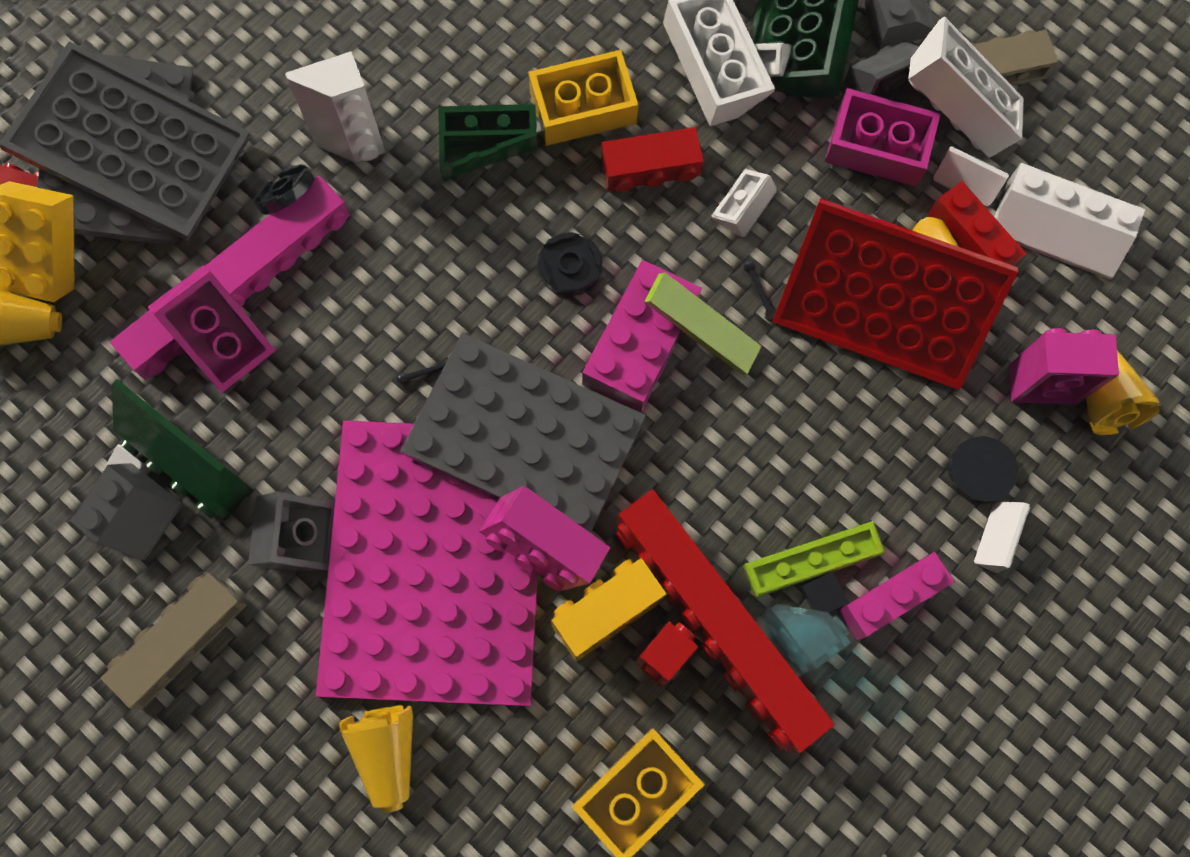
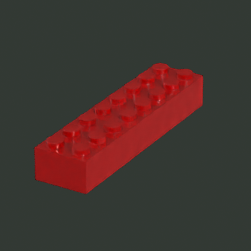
M653 489L618 514L616 525L618 532L615 534L621 544L627 550L632 547L639 559H643L667 593L664 598L665 602L669 606L673 603L682 613L679 617L681 623L692 633L696 631L704 642L701 645L703 652L711 662L714 663L718 660L726 671L722 674L725 681L733 691L740 690L748 700L745 703V707L756 721L762 719L771 731L767 735L779 751L784 749L788 753H801L835 725Z

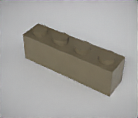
M1029 30L1017 36L1007 38L999 36L988 42L978 44L970 42L1012 86L1047 79L1059 62L1047 30L1037 32Z
M208 572L205 576L200 575L194 579L188 586L187 590L189 592L179 601L170 603L162 611V618L153 627H147L142 630L134 639L135 644L126 653L117 655L107 665L108 671L100 679L129 709L142 710L247 606L219 577Z

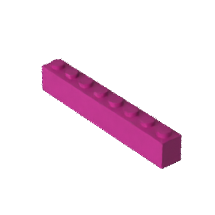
M318 176L300 198L286 208L268 215L209 262L206 267L215 275L237 304L242 307L247 298L255 292L264 290L270 284L271 279L278 273L290 269L295 264L296 259L304 252L316 248L320 244L321 239L330 231L337 230L344 225L346 219L350 216L345 202ZM150 310L110 341V344L145 381L150 377L160 374L165 369L166 364L174 357L186 353Z

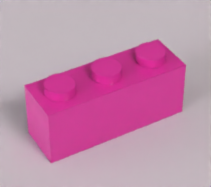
M933 552L838 611L855 638L860 640L955 581L937 554Z

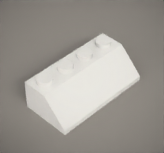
M733 0L668 1L663 24L709 126L739 118L774 92V85Z
M943 17L911 57L908 79L915 90L924 93L929 98L932 106L938 111L941 110L950 119L951 124L956 130H961L976 149H981L990 158L1022 139L1023 97L946 17Z
M352 52L285 73L317 147L355 163L362 160L370 161L378 157V155L386 153Z
M1020 163L1006 183L995 218L1020 246L1111 280L1137 236L1145 209Z

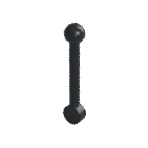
M747 260L743 263V268L746 272H749L766 310L764 314L765 319L772 322L776 309L771 307L755 272V262Z
M446 362L408 374L400 372L396 375L395 380L397 384L405 385L408 380L443 370Z

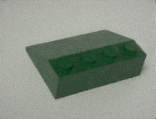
M758 0L750 33L753 43H785L791 45V52L784 75L781 77H770L775 88L774 91L807 98L839 96L859 0Z
M118 379L113 382V431L123 438L119 444L135 457L139 452L148 458L144 465L159 477L164 473L173 479L170 486L186 498L189 494H192L197 498L199 502L195 506L212 519L216 514L226 521L253 489Z

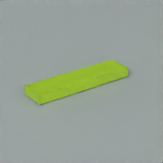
M659 273L644 303L738 373L748 374L761 345L667 273Z
M872 521L746 563L743 567L754 597L757 598L885 554V550Z

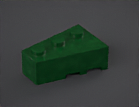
M536 104L438 106L439 166L443 181L537 148Z

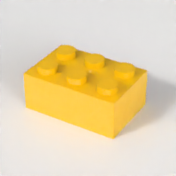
M621 50L529 71L530 94L533 104H536V114L546 146L637 124L638 102Z
M11 181L0 185V290L55 302L75 289L73 195Z
M642 558L635 563L631 559L626 560L613 570V578L604 583L601 579L597 580L583 591L585 593L583 595L584 598L574 604L572 600H568L554 610L555 618L551 620L552 627L576 662L662 603L667 593Z
M653 728L572 805V808L615 857H632L705 784Z

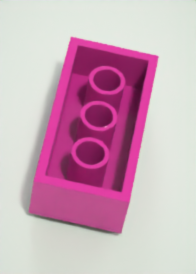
M644 260L639 264L582 372V385L642 413L683 333L681 329L644 303L658 274L665 272L698 298L702 287Z

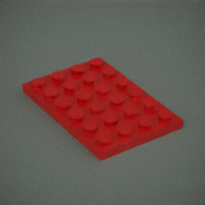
M820 198L772 322L960 390L1018 274V268Z

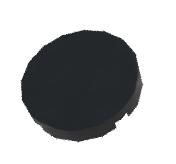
M299 164L283 170L278 175L280 178L275 183L272 181L267 182L258 191L254 198V203L262 214L269 215L286 208L310 188L314 181V174L306 165Z
M573 232L558 234L549 239L539 253V276L545 286L556 294L568 297L581 295L591 290L600 278L602 270L601 252L592 240L580 236V234Z
M986 436L972 437L958 445L950 455L947 467L948 475L951 476L952 486L956 492L966 500L979 504L996 502L1008 495L1015 486L1018 476L1016 458L1010 449L999 440Z

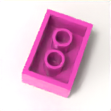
M847 88L838 110L824 162L917 187L928 167L941 113Z
M204 265L148 306L153 315L221 393L276 351L215 275Z
M1062 328L1045 331L1009 364L1011 402L1077 405L1119 376L1116 334H1102L1100 330L1067 333V330Z
M522 486L500 497L479 530L482 535L487 537L486 542L491 547L510 553L515 557L514 561L518 566L527 571L534 570L544 577L543 582L548 587L556 591H564L590 584L610 549L608 545L526 486Z

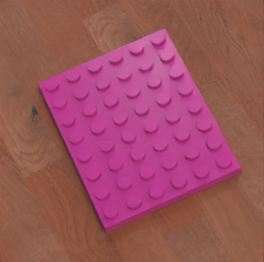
M343 420L316 697L531 706L538 573L534 570L527 571L518 566L514 561V556L505 550L499 551L491 547L486 542L487 537L479 532L499 499L403 455L400 450L414 424Z

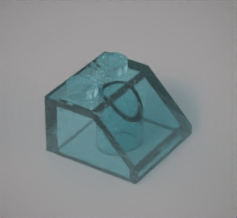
M776 604L760 616L802 673L817 669L851 643L846 637L848 634L846 626L838 617L834 616L832 618L828 612Z

